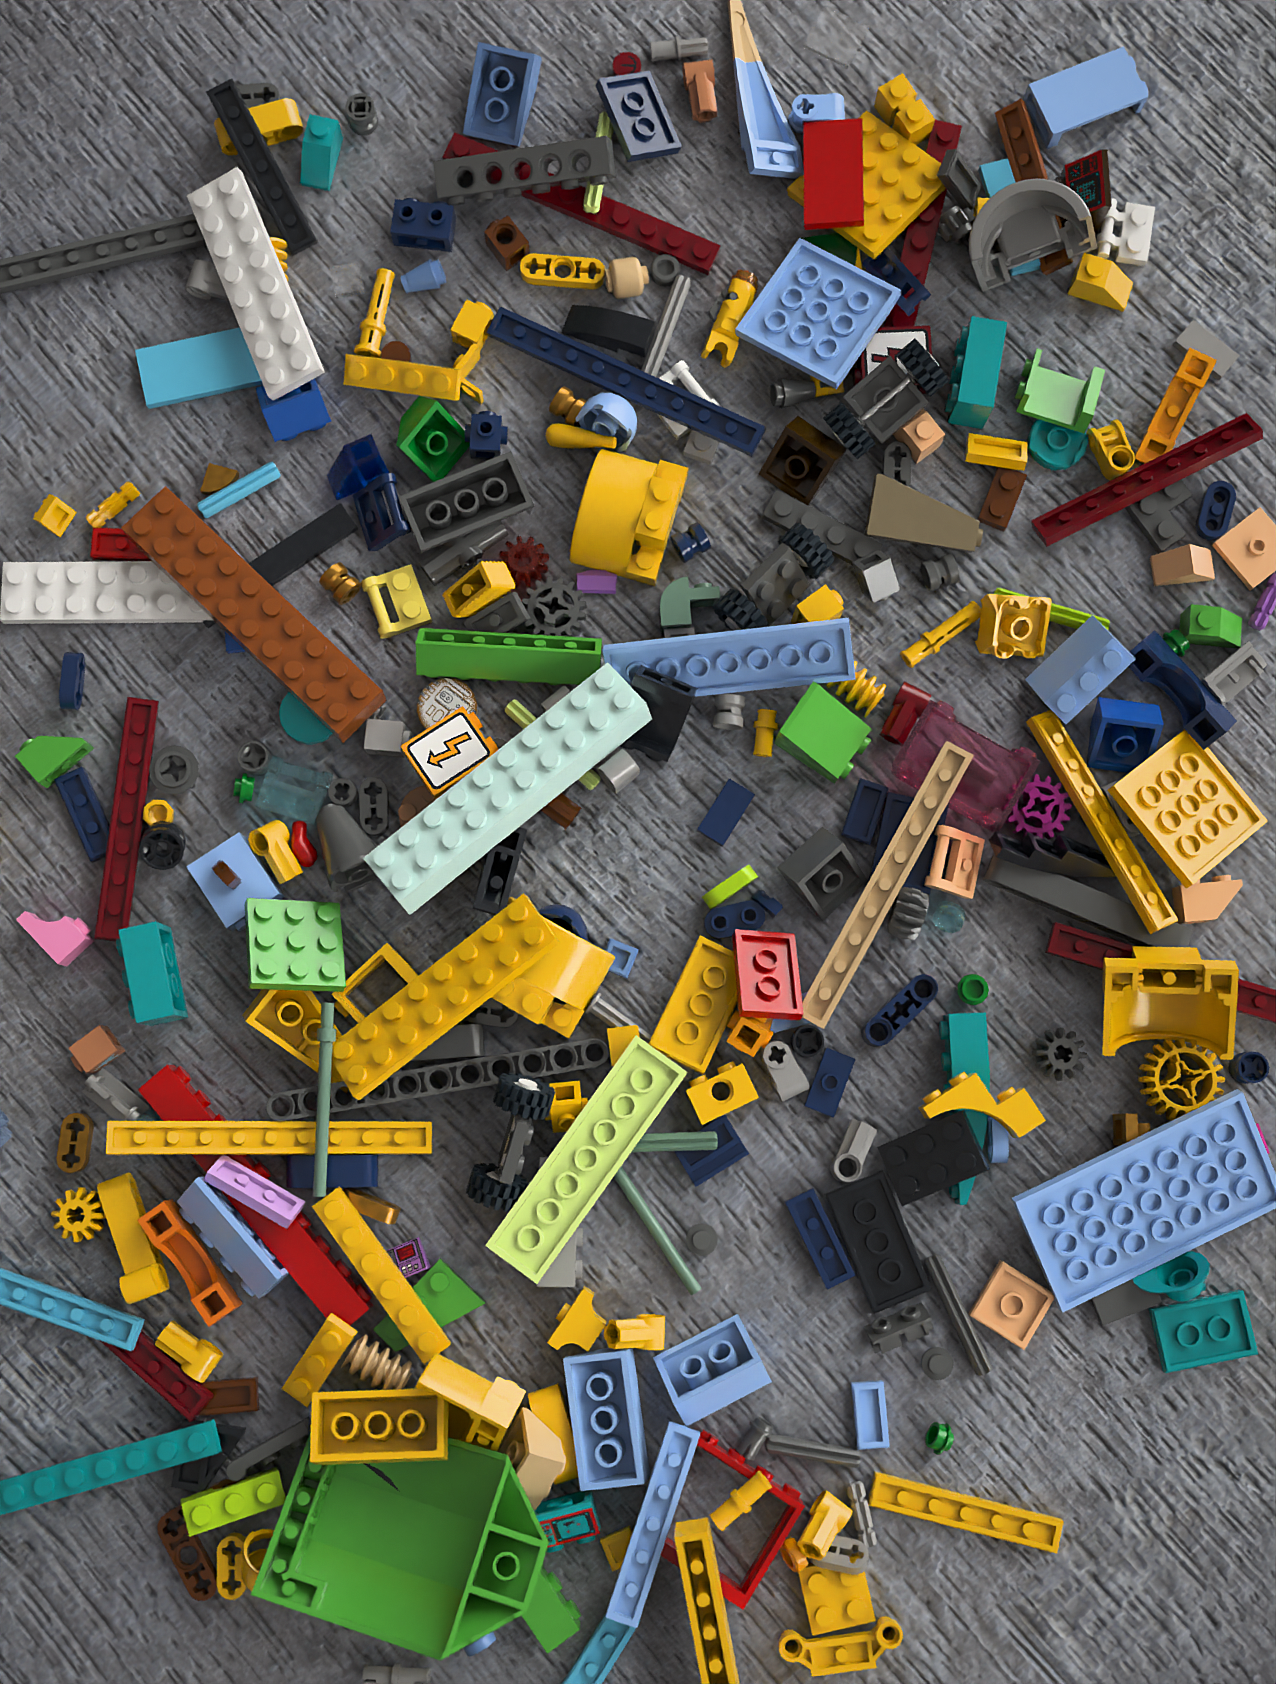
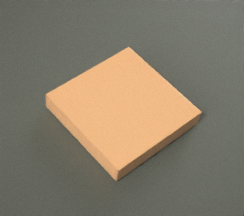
M1000 1260L968 1315L1025 1350L1055 1298L1051 1291Z

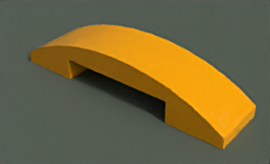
M1192 348L1187 350L1149 423L1135 454V460L1145 464L1173 449L1174 442L1195 400L1217 362L1216 359Z

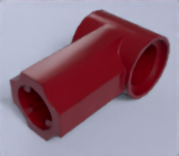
M904 681L892 703L894 707L879 735L892 744L903 746L917 718L919 719L924 712L931 694Z

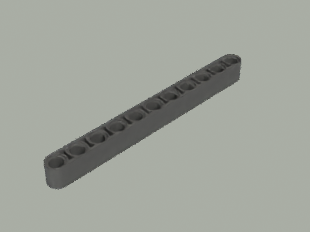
M586 1039L395 1072L382 1082L385 1087V1093L381 1099L372 1098L368 1093L361 1100L353 1097L350 1104L341 1103L337 1097L339 1089L346 1086L345 1082L331 1083L330 1113L498 1084L499 1077L493 1073L492 1068L493 1064L499 1059H504L510 1064V1073L514 1075L520 1073L522 1076L526 1077L529 1075L535 1078L598 1067L606 1062L609 1050L607 1045L600 1039ZM592 1043L599 1044L603 1049L602 1058L596 1062L589 1061L585 1055L586 1048ZM560 1049H567L572 1054V1062L566 1067H560L555 1063L554 1055ZM529 1054H536L541 1058V1068L536 1072H529L524 1068V1058ZM466 1065H474L478 1068L479 1078L476 1082L468 1083L462 1078V1070ZM436 1070L444 1071L447 1074L448 1082L443 1088H436L431 1083V1075ZM404 1076H411L416 1080V1089L411 1094L404 1093L400 1088V1081ZM318 1086L273 1094L266 1103L267 1114L276 1121L315 1116L317 1110L310 1109L307 1106L306 1098L310 1092L317 1093ZM280 1097L286 1098L290 1103V1110L286 1115H280L275 1110V1102Z

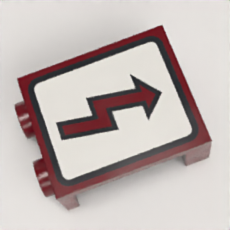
M930 325L879 327L857 359V368H853V385H857L889 356L893 358L905 374L909 373L896 354L914 338L932 356ZM916 381L914 385H917L918 390L922 394H927Z

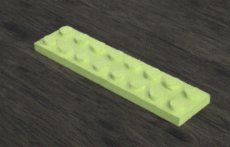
M636 1035L485 1246L538 1284L688 1072Z

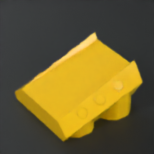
M986 594L980 600L982 608L978 638L975 641L979 653L992 654L998 658H1009L1012 655L1025 658L1044 656L1052 603L1050 598Z

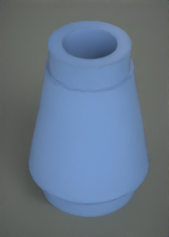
M429 259L405 275L400 276L406 293L441 288V284L446 283L445 273L439 260L432 261Z

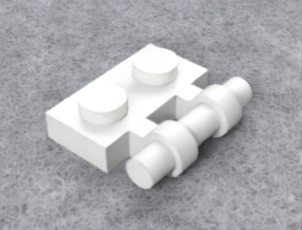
M1111 198L1112 206L1102 223L1101 233L1097 235V256L1108 258L1110 250L1117 251L1115 262L1145 266L1148 261L1155 207L1126 202L1121 213L1116 210L1117 200ZM1113 225L1120 226L1119 237H1115L1112 234Z

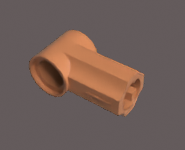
M711 59L683 63V81L685 90L689 94L692 120H697L699 123L708 122L712 118L717 117L713 61Z

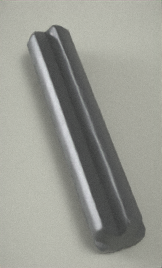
M772 1435L771 1438L767 1437L766 1451L771 1454L857 1468L860 1464L861 1453L855 1448L779 1435Z

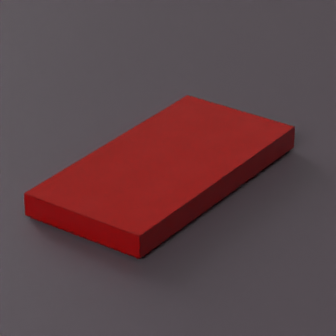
M862 118L803 122L804 230L864 226Z

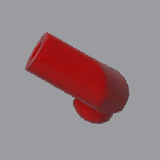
M295 821L292 823L291 851L298 859L300 865L307 868L315 864L318 857L317 851L307 838V824L304 821Z

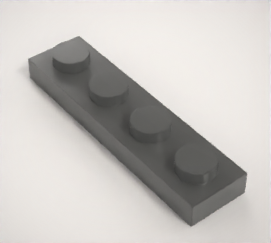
M777 489L762 515V519L785 531H788L795 523L805 525L807 530L810 528L815 536L818 535L821 538V542H825L828 546L827 549L831 550L833 556L852 566L853 561L880 550L883 545Z

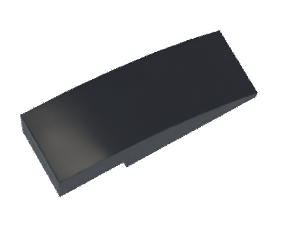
M572 305L562 329V334L614 352H618V349L645 358L655 333V321L607 308Z

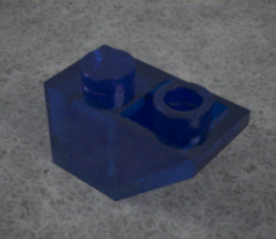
M369 434L343 446L328 472L327 478L334 497L338 501L358 492L380 475L390 473L373 435Z

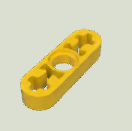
M532 253L523 257L520 263L522 279L531 285L597 289L605 281L604 264L595 258ZM532 264L537 265L538 270H536V274H530L529 269H531ZM546 265H550V276H546ZM560 265H566L571 269V273L568 277L560 278L554 273L555 269ZM576 267H580L579 278H576ZM590 269H596L594 279H590L588 276Z

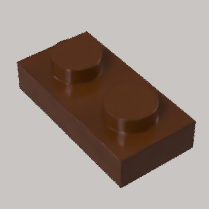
M997 467L977 520L980 523L1004 532L1014 511L1027 474L1014 469Z

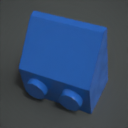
M315 378L274 401L267 396L263 385L256 387L261 410L275 442L294 439L298 433L307 430L316 431L323 428L326 423L331 422Z
M1098 697L1091 720L1087 767L1129 773L1154 754L1164 726L1159 705Z

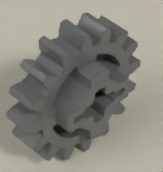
M547 576V584L543 585L537 580L535 581L537 587L535 591L530 588L526 590L530 599H522V603L525 608H528L526 611L531 619L525 622V627L527 629L534 627L533 635H541L542 633L549 636H562L565 634L566 637H572V629L581 630L578 620H586V614L580 610L586 609L587 606L586 601H578L583 597V592L581 590L573 592L574 582L571 581L566 586L564 585L563 577H559L557 583H553L552 578ZM551 592V594L547 595L544 598H541L542 595ZM564 594L571 599L574 607L564 601ZM553 605H558L559 610H556L555 614H550L549 609H552ZM534 612L544 618V625L536 619ZM564 621L568 622L567 624L556 628L557 625L563 623Z

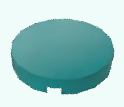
M1037 419L1031 426L1028 434V450L1033 459L1042 467L1054 471L1066 470L1076 465L1085 454L1088 445V435L1086 436V432H1077Z
M290 692L286 694L281 701L279 710L280 722L286 733L297 742L308 745L322 743L329 739L328 737L333 733Z

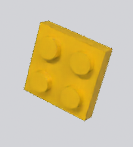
M859 1552L848 1556L850 1563H856V1560L859 1559ZM809 1563L807 1567L798 1572L812 1636L876 1621L865 1571L858 1575H851L820 1568L813 1563Z

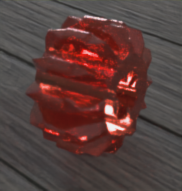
M521 536L516 537V545L510 541L505 543L508 551H500L499 557L506 563L512 578H514L515 587H519L521 581H525L526 587L530 588L532 578L535 581L539 580L541 582L542 577L540 573H548L549 568L545 563L549 561V555L542 553L544 550L542 543L534 546L533 537L530 536L527 542L523 543ZM522 558H528L529 564L525 562V566H519L518 560L520 559L522 562Z

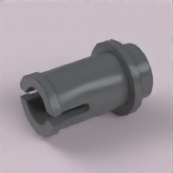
M759 1416L756 1417L755 1421H750L751 1427L740 1446L736 1449L743 1455L751 1444L752 1447L745 1457L750 1461L756 1459V1455L767 1437L771 1438L773 1435L771 1432L773 1426Z

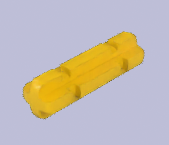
M126 482L120 487L121 491L119 493L115 491L98 505L99 509L97 511L92 510L86 515V520L93 528L104 526L107 518L111 520L128 505L126 502L129 500L132 502L140 495L138 489L131 482Z

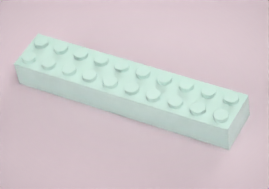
M607 662L363 859L407 913L411 915L651 721L652 717L646 702Z

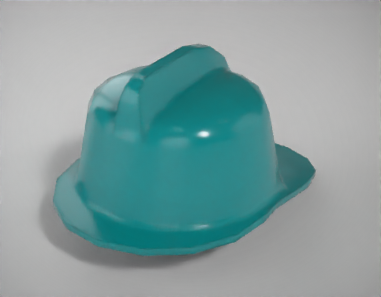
M1188 1251L1133 1278V1282L1137 1287L1146 1292L1165 1293L1172 1300L1179 1302L1189 1301L1206 1289L1205 1279L1209 1274L1210 1265L1207 1258L1201 1253Z

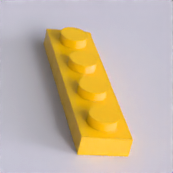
M345 354L343 385L457 401L460 397L462 370Z

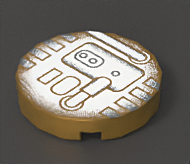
M441 678L432 681L422 690L417 701V714L420 723L425 729H428L462 706L468 714L474 712L477 716L478 705L473 691L467 684L454 678Z

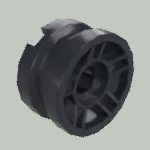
M159 821L153 823L146 828L142 835L139 851L142 860L154 869H171L180 863L184 855L186 838L184 833L177 828V825L171 822ZM166 842L168 846L164 850L162 846H160L157 843Z

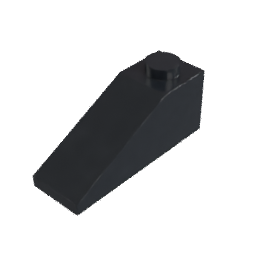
M518 827L485 854L472 909L496 915L507 906L528 829Z

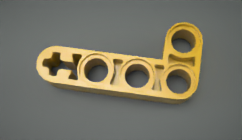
M127 1172L98 1183V1195L125 1273L124 1276L119 1278L121 1292L125 1301L128 1304H133L169 1290V1279L159 1249L153 1245L137 1221L146 1214L133 1175Z

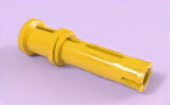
M377 269L367 316L359 326L361 335L359 344L354 348L356 355L376 358L381 356L379 350L381 338L386 334V327L383 323L392 283L395 278V273L391 270ZM380 291H383L380 306L377 308Z

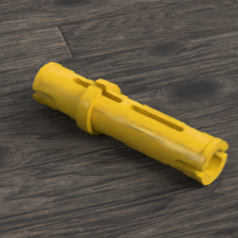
M971 601L932 631L922 633L917 642L900 652L904 663L908 667L913 668L929 654L934 655L939 652L943 644L980 618L981 607L975 601Z

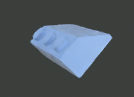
M1092 615L1025 680L1042 701L1067 724L1136 658Z
M738 1314L653 1357L672 1402L686 1427L772 1382Z

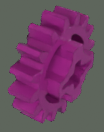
M1035 774L1031 782L1027 777H1023L1020 780L1021 786L1014 784L1010 787L1014 794H1007L1004 797L1010 805L1005 806L1002 810L1003 812L1010 813V817L1005 822L1006 824L1014 822L1016 825L1012 831L1014 834L1021 830L1024 832L1023 838L1029 832L1040 838H1043L1044 834L1049 840L1054 837L1053 830L1058 833L1064 830L1060 822L1066 823L1070 820V817L1064 814V812L1071 809L1072 805L1064 803V799L1069 795L1068 793L1060 794L1058 791L1062 785L1060 782L1052 786L1050 784V776L1041 782L1039 775ZM1038 789L1047 792L1050 796L1040 793ZM1023 794L1022 799L1024 803L1022 808L1018 810V801ZM1047 804L1040 812L1031 811L1027 813L1033 805ZM1056 806V815L1053 820L1050 814L1053 807ZM1026 820L1035 824L1036 827H1032L1026 824L1024 821Z

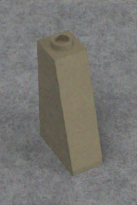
M876 474L874 476L864 533L868 537L971 553L975 551V547H980L983 529H979L980 521L883 474Z

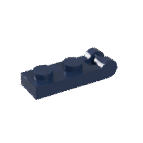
M888 247L875 259L868 256L861 263L871 275L901 290V295L896 303L908 316L915 311L914 307L922 299L926 301L931 296L930 292ZM913 288L915 291L905 299L904 295Z

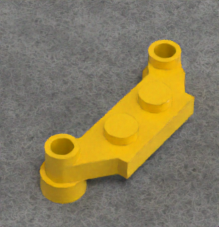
M884 1616L877 1620L876 1625L871 1630L805 1639L796 1631L787 1629L780 1636L778 1648L784 1660L788 1662L798 1661L810 1669L812 1677L876 1668V1660L886 1649H894L901 1644L903 1632L895 1620ZM892 1627L890 1632L883 1633L884 1628ZM789 1640L796 1641L792 1646L786 1645Z

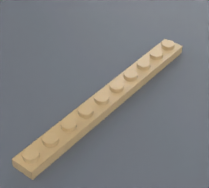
M948 741L943 745L802 1002L804 1012L802 1017L822 1029L826 1027L972 761L973 754Z

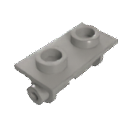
M103 1067L96 1076L91 1075L84 1083L86 1088L82 1092L116 1121H139L150 1108L147 1103Z

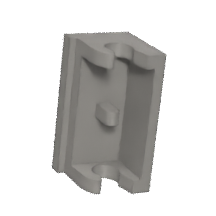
M1250 641L1241 646L1201 680L1223 706L1263 673V668L1267 666L1265 660L1252 647L1253 645Z

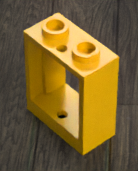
M386 943L346 980V987L343 992H333L331 994L337 1000L334 1003L335 1008L345 1018L350 1014L359 1023L366 1017L347 996L385 960L408 984L419 976L390 944Z

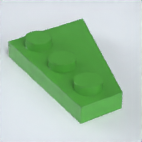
M442 1258L413 1287V1290L440 1328L486 1303ZM388 1314L373 1329L395 1352L410 1345Z

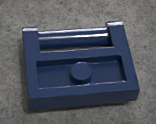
M394 473L380 475L352 495L368 551H379L399 536L411 532L409 522L405 521L395 488L397 480ZM383 490H384L385 497H386V500H387V504H388V507H389V511H390V514H391V517H392V521H393V524H392V525H391L390 518H389V515H388V512H387V508H386V505H385V501H384V498H383V494H382V491H383Z

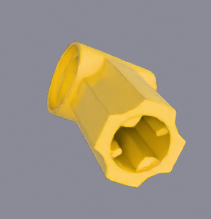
M274 820L252 830L248 836V843L255 854L265 857L281 885L303 873V870L288 845L290 840L288 828L283 822Z
M640 1314L637 1315V1318L614 1319L609 1320L607 1326L604 1327V1339L608 1344V1348L664 1349V1315Z
M174 1320L163 1329L154 1344L179 1362L181 1369L188 1376L201 1383L205 1382L223 1357V1353L219 1348L205 1339L199 1340Z
M824 1490L811 1506L809 1514L812 1516L797 1542L803 1555L818 1561L825 1557L836 1534L844 1528L852 1514V1510L827 1490Z

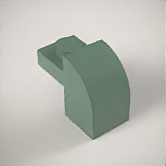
M682 577L670 583L664 590L660 600L659 618L661 633H664V629L691 628V608L714 606L720 600L719 586L712 587L711 583H699L694 585V588H689L688 577Z

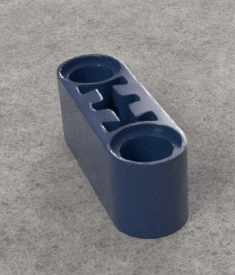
M926 974L910 979L863 1025L861 1035L864 1042L873 1047L889 1043L936 997L938 993L936 980ZM917 981H923L928 985L929 993L926 998L916 995L914 986ZM908 999L913 1002L903 1010L905 1017H896L891 1022L885 1019L895 1013L896 1008L894 1004L896 1006L902 1005ZM874 1023L880 1024L885 1030V1036L881 1041H876L870 1036V1027Z
M287 1155L286 1188H313L315 1155ZM328 1155L326 1188H338L339 1186L378 1187V1155Z

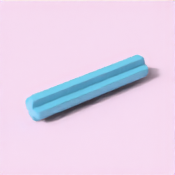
M269 462L198 502L197 507L204 518H209L280 478V472L273 462Z

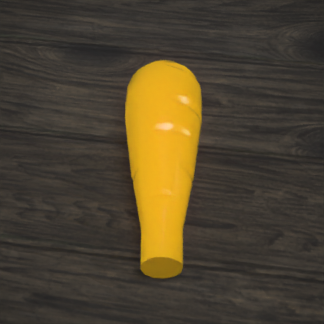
M555 423L546 430V441L552 447L570 449L603 447L615 449L617 445V438L614 436L597 434L567 424Z

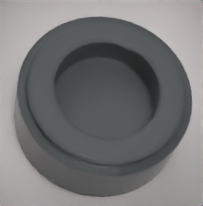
M668 254L656 257L651 264V277L653 281L664 287L673 285L676 276L680 275L678 260Z

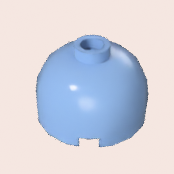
M600 393L589 398L576 417V423L579 421L580 428L597 434L616 437L617 445L614 452L617 453L627 449L637 430V415L634 408L626 399L613 393ZM595 447V448H597L598 450L606 449V448H603V447Z

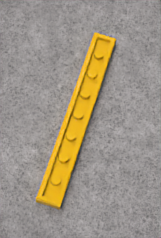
M1049 710L1026 721L1028 727L1149 933H1155L1177 922L1176 915L1058 716L1052 710Z

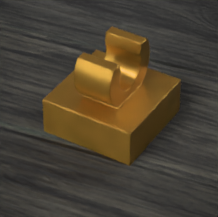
M1113 1114L1114 1145L1125 1144L1150 1131V1123H1138L1137 1114Z

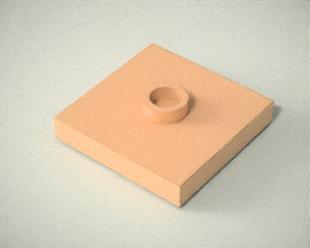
M1261 507L1212 544L1213 548L1250 591L1276 571V525Z

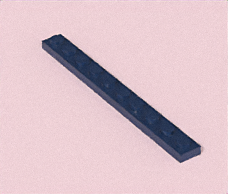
M499 307L487 330L488 336L606 391L619 395L630 402L751 457L766 431L765 426L503 307Z

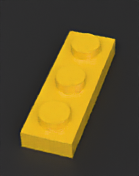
M331 1313L281 1389L308 1407L312 1402V1393L319 1392L358 1331Z

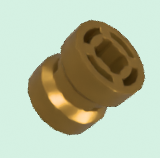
M564 386L554 396L549 406V412L555 416L565 417V422L568 425L577 427L579 421L576 423V417L587 401L583 398L576 399L573 391Z
M341 562L328 568L319 580V583L325 590L332 591L333 598L340 605H344L353 599L362 587V584L355 577L348 575L347 568Z

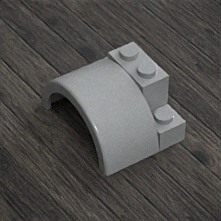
M1048 179L1022 180L998 191L980 209L973 222L969 238L970 259L982 292L1010 282L1008 270L1059 250L1065 249L1068 259L1098 248L1092 217L1085 202L1068 186ZM1055 215L1067 220L1064 223L1065 227L1059 229ZM996 238L1002 251L999 253L991 250Z

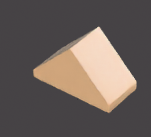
M1188 544L1150 557L1154 586L1211 581L1215 579L1210 549Z

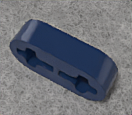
M66 652L63 656L59 689V704L62 709L79 710L81 707L85 677V657L83 653Z

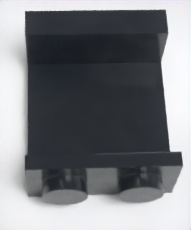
M641 665L636 671L631 685H633L632 688L646 702L652 720L620 746L628 750L636 749L641 751L651 760L668 762L698 688Z

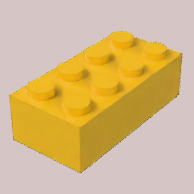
M426 1389L312 1393L310 1462L313 1464L448 1460V1401Z

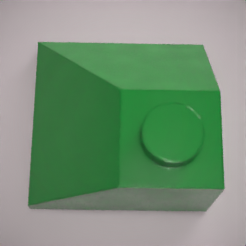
M418 396L401 417L397 447L432 483L443 479L468 449L470 442H465V430L437 400Z

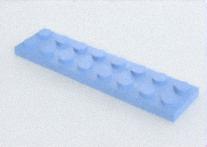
M849 618L604 645L602 649L605 664L608 662L631 687L633 686L631 685L633 677L642 665L698 688L695 697L811 685L813 681L820 684L855 680Z

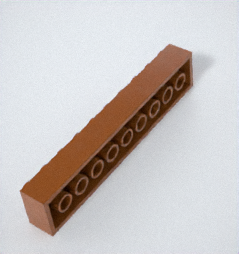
M166 486L121 527L128 539L342 743L387 701L381 688Z

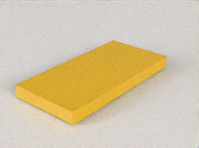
M701 935L698 937L648 1043L667 1058L702 1075L707 1069L738 1002L733 951Z

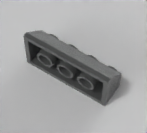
M511 451L398 496L421 552L534 507V503Z

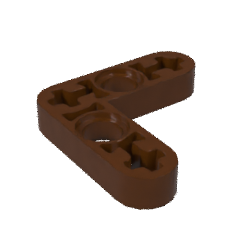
M226 1477L205 1490L224 1488L226 1484L230 1486L242 1481V1479L232 1481ZM179 1504L160 1518L157 1531L191 1597L197 1601H205L210 1599L218 1590L217 1571L198 1534L189 1537L186 1522L177 1528L178 1533L175 1530H167L166 1526L170 1523L169 1518L174 1522L184 1516L182 1506ZM191 1546L196 1550L197 1559L194 1563H185L181 1559L180 1551L183 1547ZM200 1563L204 1566L199 1570L201 1578L203 1580L209 1578L211 1581L208 1592L205 1588H197V1583L200 1581L197 1572L192 1576L189 1574V1571L194 1570Z

